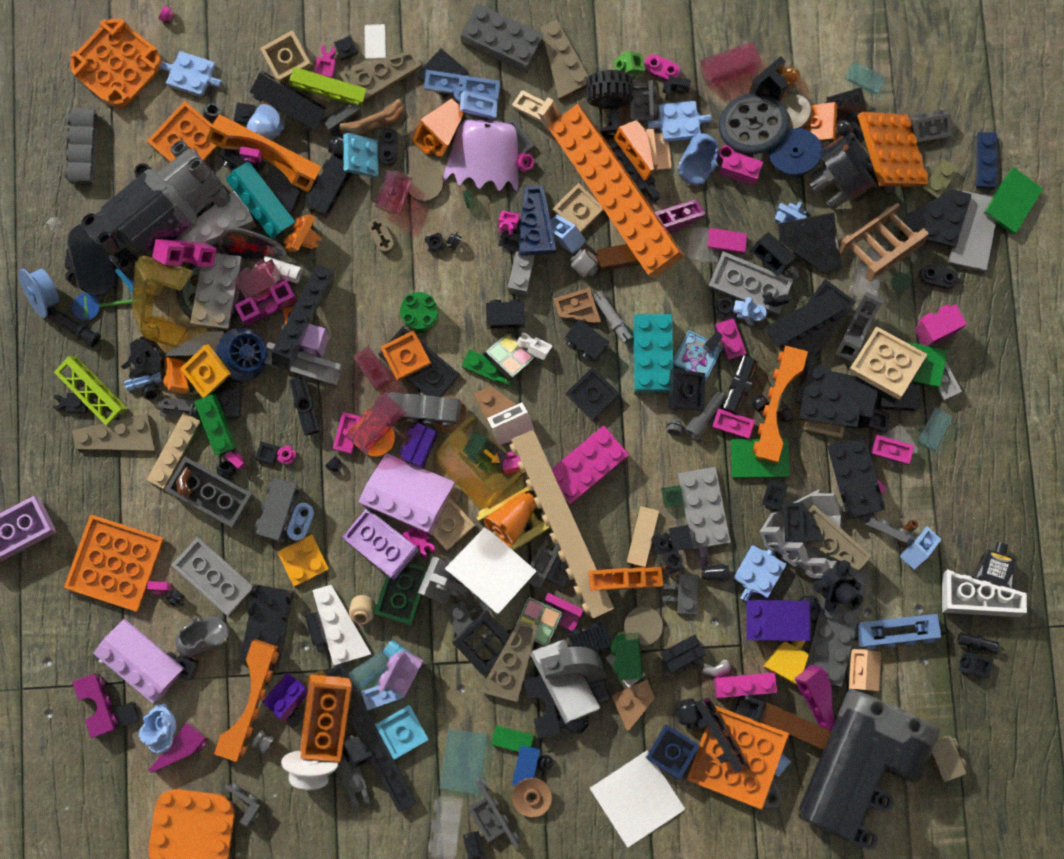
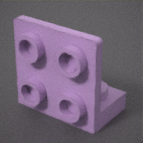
M405 650L395 653L387 664L389 670L385 674L383 673L378 681V685H380L378 691L382 693L388 687L405 697L423 660Z

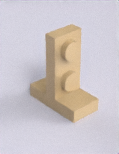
M523 90L512 104L515 110L543 123L546 130L550 133L551 131L548 126L561 117L554 100L547 98L543 101Z

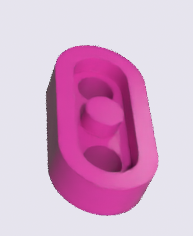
M650 55L645 60L644 67L648 74L668 82L669 76L679 77L680 68L676 63L658 55ZM655 61L657 65L653 66L651 62ZM668 69H673L674 72H673V73H669L667 70H668Z

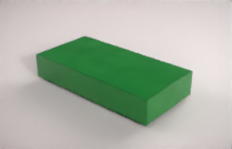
M496 725L491 745L519 752L521 745L531 747L534 735Z

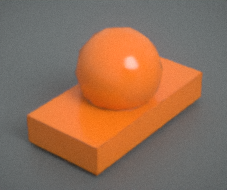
M167 357L164 361L166 375L164 376L163 383L165 387L171 392L187 394L189 391L187 377L180 369L185 364V360Z

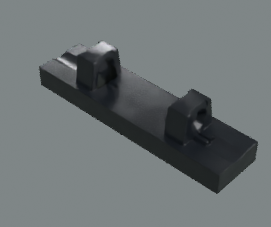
M710 698L701 699L695 703L703 716L697 724L700 729L709 726L724 752L717 757L720 763L723 764L729 761L736 774L749 768L748 762Z

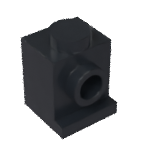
M353 735L344 740L342 753L351 770L370 761L372 754L371 752L366 753V745L363 741H360L358 736L355 737Z

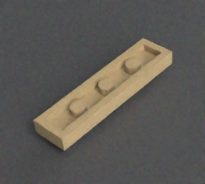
M183 412L147 478L149 482L163 489L167 487L201 421Z

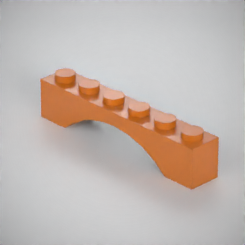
M220 114L211 126L206 139L222 149L240 150L241 147L260 150L262 158L280 169L291 184L307 192L312 188L321 170V166Z
M785 346L784 351L780 350L777 360L781 362L780 368H775L773 380H776L775 386L770 387L767 397L771 398L770 405H765L763 416L766 417L765 423H760L758 430L761 438L759 442L755 441L752 452L756 453L755 459L778 464L783 446V441L777 427L776 412L778 402L786 387L802 374L808 351Z
M257 639L252 641L246 658L251 677L249 701L239 720L228 731L220 735L215 755L235 762L240 760L241 757L244 758L247 751V746H245L247 738H251L254 730L251 727L253 720H257L260 712L258 708L259 702L263 701L266 695V690H264L265 684L270 682L273 671H270L272 663L275 664L279 656L277 646Z

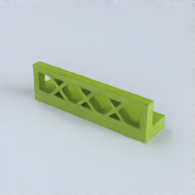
M296 67L293 68L289 80V87L349 105L356 103L359 108L362 106L366 88Z
M68 356L55 370L54 373L105 425H109L118 414H124L128 410L77 356ZM67 366L72 369V378H67L62 373ZM77 380L85 382V391L77 389ZM89 393H95L98 396V404L90 402ZM102 406H108L113 411L108 418L103 415Z

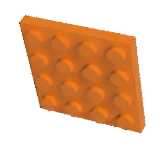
M862 112L857 115L879 186L924 187V185L928 184V174L924 168L922 155L919 152L917 139L913 133L912 123L908 115Z
M90 514L64 588L139 612L147 590L148 581L151 579L165 538Z
M715 706L750 767L736 774L729 761L721 764L717 757L724 752L709 726H707L687 780L763 809L789 733Z

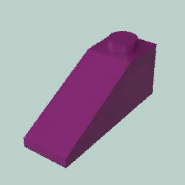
M697 199L655 212L670 235L706 215Z
M810 665L794 680L817 724L832 730L834 725L832 692L828 674L822 667Z
M186 723L173 739L171 748L162 753L148 771L151 773L157 772L195 754L197 751L200 753L206 747L207 743L205 741L208 737L193 724Z

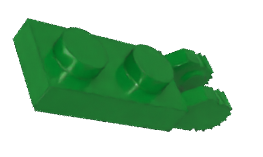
M468 350L461 365L462 368L495 383L499 382L506 386H511L512 382L506 378L499 377L501 372L485 356L473 350Z

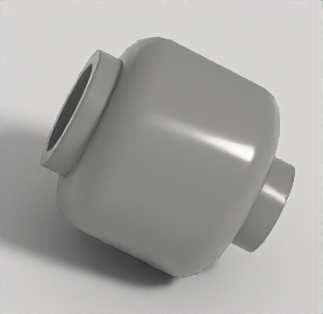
M579 249L571 258V267L582 277L587 275L593 276L599 269L596 267L598 264L596 256L588 249Z

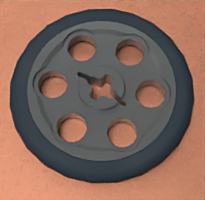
M751 93L734 99L725 107L719 118L718 127L720 136L730 148L744 154H760L772 150L780 144L789 130L790 120L786 108L777 99L762 93L755 95ZM766 106L768 110L766 112H759L758 108ZM746 107L749 109V112L745 114L739 112L741 108ZM775 119L778 123L776 125H769L768 121ZM733 122H739L740 126L737 128H732L730 124ZM761 134L769 135L765 140L758 138ZM742 135H748L750 139L747 141H741L740 137Z

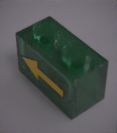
M476 432L473 433L462 451L468 456V461L475 465L479 464L478 468L485 473L491 471L495 474L508 455L491 440Z

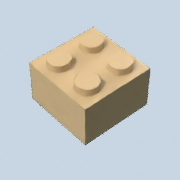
M293 30L260 48L275 77L284 83L289 82L294 67L306 71L314 68Z

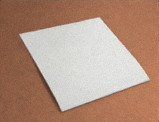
M485 527L445 568L497 614L536 572L535 569Z
M645 751L590 788L627 847L685 810L658 766L645 758L648 751Z

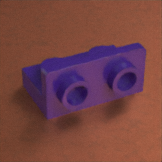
M286 673L262 703L271 709L281 721L285 722L308 695V689L290 673Z

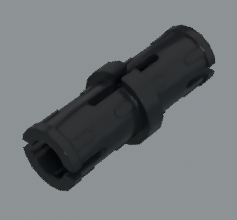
M960 632L957 638V644L972 647L976 651L983 650L997 654L999 649V642L984 639L980 635L972 636Z

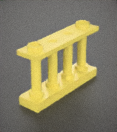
M528 486L493 508L489 509L487 507L478 512L479 516L476 517L478 522L480 523L486 516L520 494L531 492ZM533 512L529 518L533 529L528 532L523 530L516 543L508 547L515 551L551 529L550 526L546 527L544 522L538 520Z

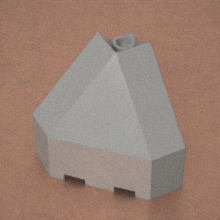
M819 489L793 502H803L807 511L814 504L842 529L843 504L838 503L835 493H822ZM783 508L771 513L760 530L766 548L771 551L776 550L783 555L782 558L795 567L798 565L806 570L805 574L811 578H822L823 573L827 569L836 568L839 562L838 559L805 542H785Z

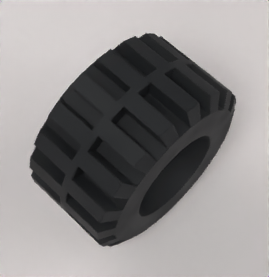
M603 70L593 73L586 78L587 103L593 107L603 109L619 108L630 104L634 99L633 76L628 72Z

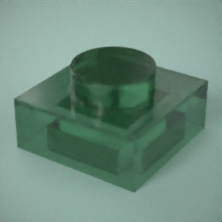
M680 485L661 488L664 508L684 504Z

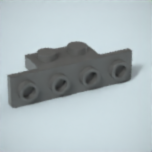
M475 778L474 781L484 797L469 805L467 809L484 838L489 842L505 832L514 849H519L520 847L517 843L520 840L514 831L511 833L507 826L510 823L504 814L500 815L497 808L500 806L494 797L490 798L487 791L490 790L484 779L480 781L479 778Z

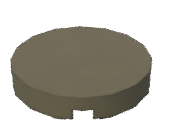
M798 94L788 95L780 101L789 115V129H803L809 123L812 117L811 105L804 96Z
M416 166L407 175V192L416 201L424 203L433 201L442 192V176L432 166Z
M642 606L629 612L624 622L625 634L639 632L640 645L643 646L658 640L663 629L660 615L650 607Z

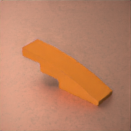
M662 567L588 571L590 591L643 589L664 586Z

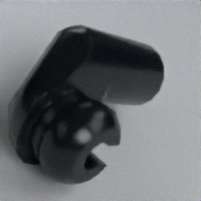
M771 292L762 295L763 303L771 307L789 303L787 294L774 298Z

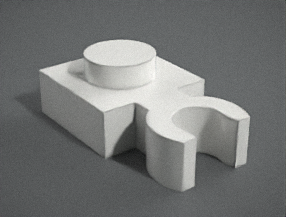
M522 333L517 341L518 346L528 348L527 352L542 360L547 357L553 346L537 337L532 339L526 333Z

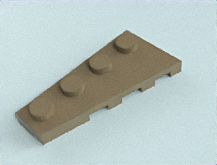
M558 20L541 27L558 100H561L585 88L588 74Z
M148 414L112 421L109 425L103 423L72 430L75 449L156 451Z
M813 504L808 512L822 535L823 541L805 543L839 561L846 560L851 563V567L861 571L873 556Z

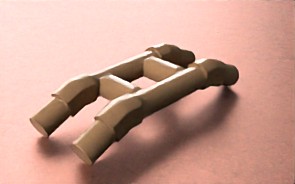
M397 99L388 108L360 121L340 123V131H342V135L351 133L363 136L367 132L386 124H391L404 112V109L401 107L403 103Z

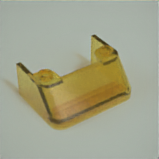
M141 256L134 266L132 315L141 334L146 339L176 348L187 333L188 328L152 317L154 295L160 294L163 286L181 291L193 274V271L176 265H164L154 258Z
M472 414L449 435L436 452L435 459L437 464L478 508L485 509L491 507L526 473H522L519 470L510 480H507L500 473H495L486 480L461 451L468 443L465 432L477 422L476 417Z

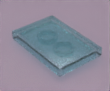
M448 729L439 788L479 794V788L474 779L479 778L481 781L487 734Z

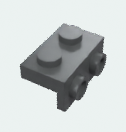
M649 81L648 84H633L634 99L630 103V122L635 120L638 122L653 121V117L657 116V104H653V98H656V86H653V81Z

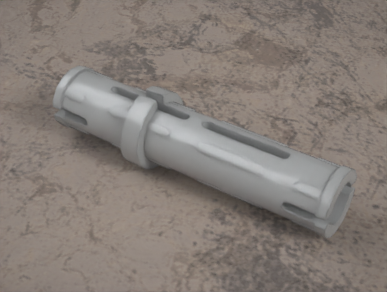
M603 291L597 292L601 300L596 294L593 295V299L611 324L610 328L617 333L623 344L627 343L628 341L624 335H626L629 341L633 336L625 327L624 320L619 318Z

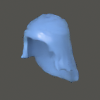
M698 134L692 138L677 168L680 171L679 176L687 184L693 186L705 184V180L709 178L710 173L715 171L718 165L716 162L718 143L715 138L708 134Z

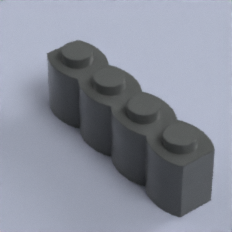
M72 108L71 114L68 115V124L71 125L70 132H67V142L70 145L69 150H66V160L69 163L68 168H65V178L68 179L70 184L94 185L98 113L95 109Z
M386 392L382 415L387 417L388 421L398 422L399 419H406L405 422L416 424L417 421H424V424L435 425V422H441L443 426L453 427L454 424H459L462 401L450 397Z

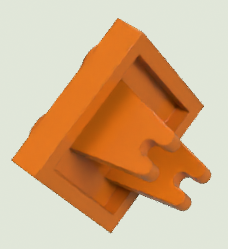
M307 214L296 218L295 223L292 225L294 230L291 235L288 234L283 242L285 244L284 248L288 253L298 251L300 246L309 249L318 247V244L315 242L321 241L322 238L311 229L316 219L314 216Z

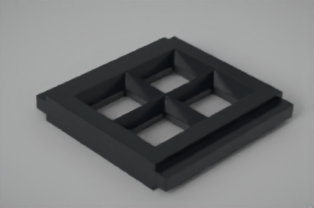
M484 611L455 637L452 643L484 676L493 668L503 650L502 648L496 653L488 642L496 636L505 646L510 635L488 611ZM482 623L492 632L485 640L475 630ZM471 633L482 642L475 650L465 641ZM483 646L494 655L487 663L477 654Z

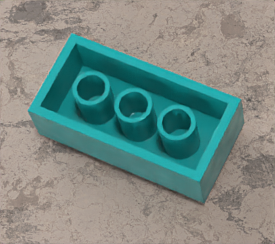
M634 314L633 394H669L670 369H673L672 314Z

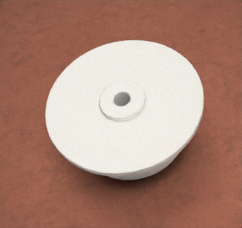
M300 750L291 752L282 759V767L289 772V783L300 789L312 790L326 786L329 782V774L335 771L338 766V762L301 759Z

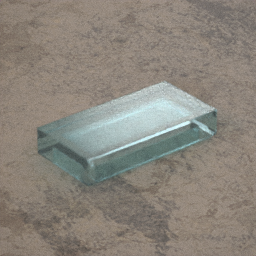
M853 61L844 79L878 95L886 77Z
M934 408L917 442L932 450H936L953 416L938 408Z

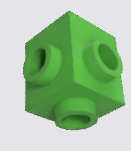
M624 52L620 54V57L613 60L615 70L628 72L633 76V79L645 72L641 53Z

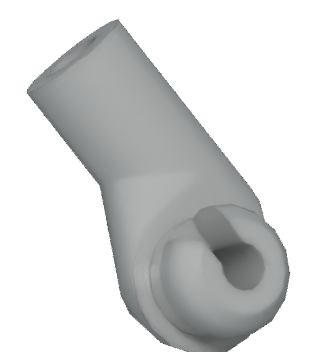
M722 660L715 667L704 664L701 673L719 678L730 671L731 663L728 660Z

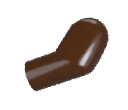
M186 467L178 477L176 485L180 496L189 497L192 489L188 487L187 482L193 472Z
M911 520L903 529L911 534L918 528V523L915 520ZM897 540L898 544H901L903 548L908 546L907 544Z

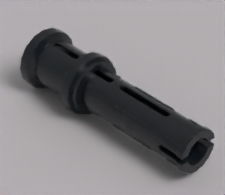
M54 307L49 308V311L55 315L48 312L47 318L74 333L76 339L85 341L90 348H94L101 338L99 332H93L88 329L86 324L77 323Z

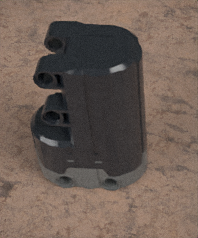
M849 689L798 808L799 818L868 850L875 848L878 844V837L874 832L864 828L863 824L870 808L889 811L894 805L892 796L878 789L885 771L911 783L920 781L940 734V728L898 707L859 691ZM885 797L887 798V804H886V806H884V804H885Z

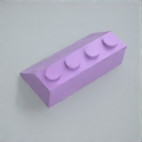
M123 619L102 640L93 653L151 703L163 698L184 669L126 619Z

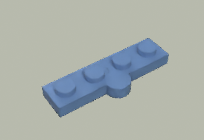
M426 70L424 90L453 94L454 99L459 103L461 101V93L464 91L498 100L500 81Z

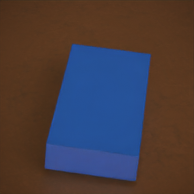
M520 746L512 785H517L520 781L527 778H534L540 749Z

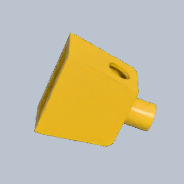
M785 641L781 642L763 667L797 685L794 678L804 671L809 655L801 650L805 641H792L791 644Z

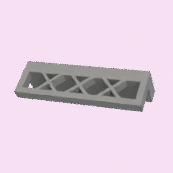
M268 342L267 349L269 351L265 364L276 367L272 365L271 356L275 344ZM298 352V356L289 372L338 386L343 367L341 364Z

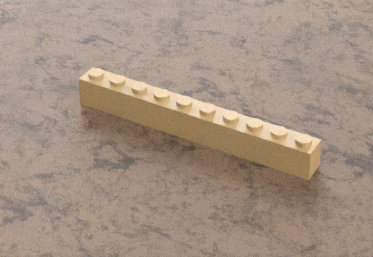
M534 430L511 439L512 444L509 445L513 455H518L520 462H518V466L521 472H525L528 477L526 484L529 490H533L536 495L533 499L537 508H542L544 515L542 519L546 527L550 526L552 530L550 537L554 545L558 544L560 548L558 555L561 561H566L568 569H566L569 579H574L576 583L574 590L578 598L582 597L584 601L582 608L585 614H590L592 618H595L614 609L607 591H590L588 571L597 569Z

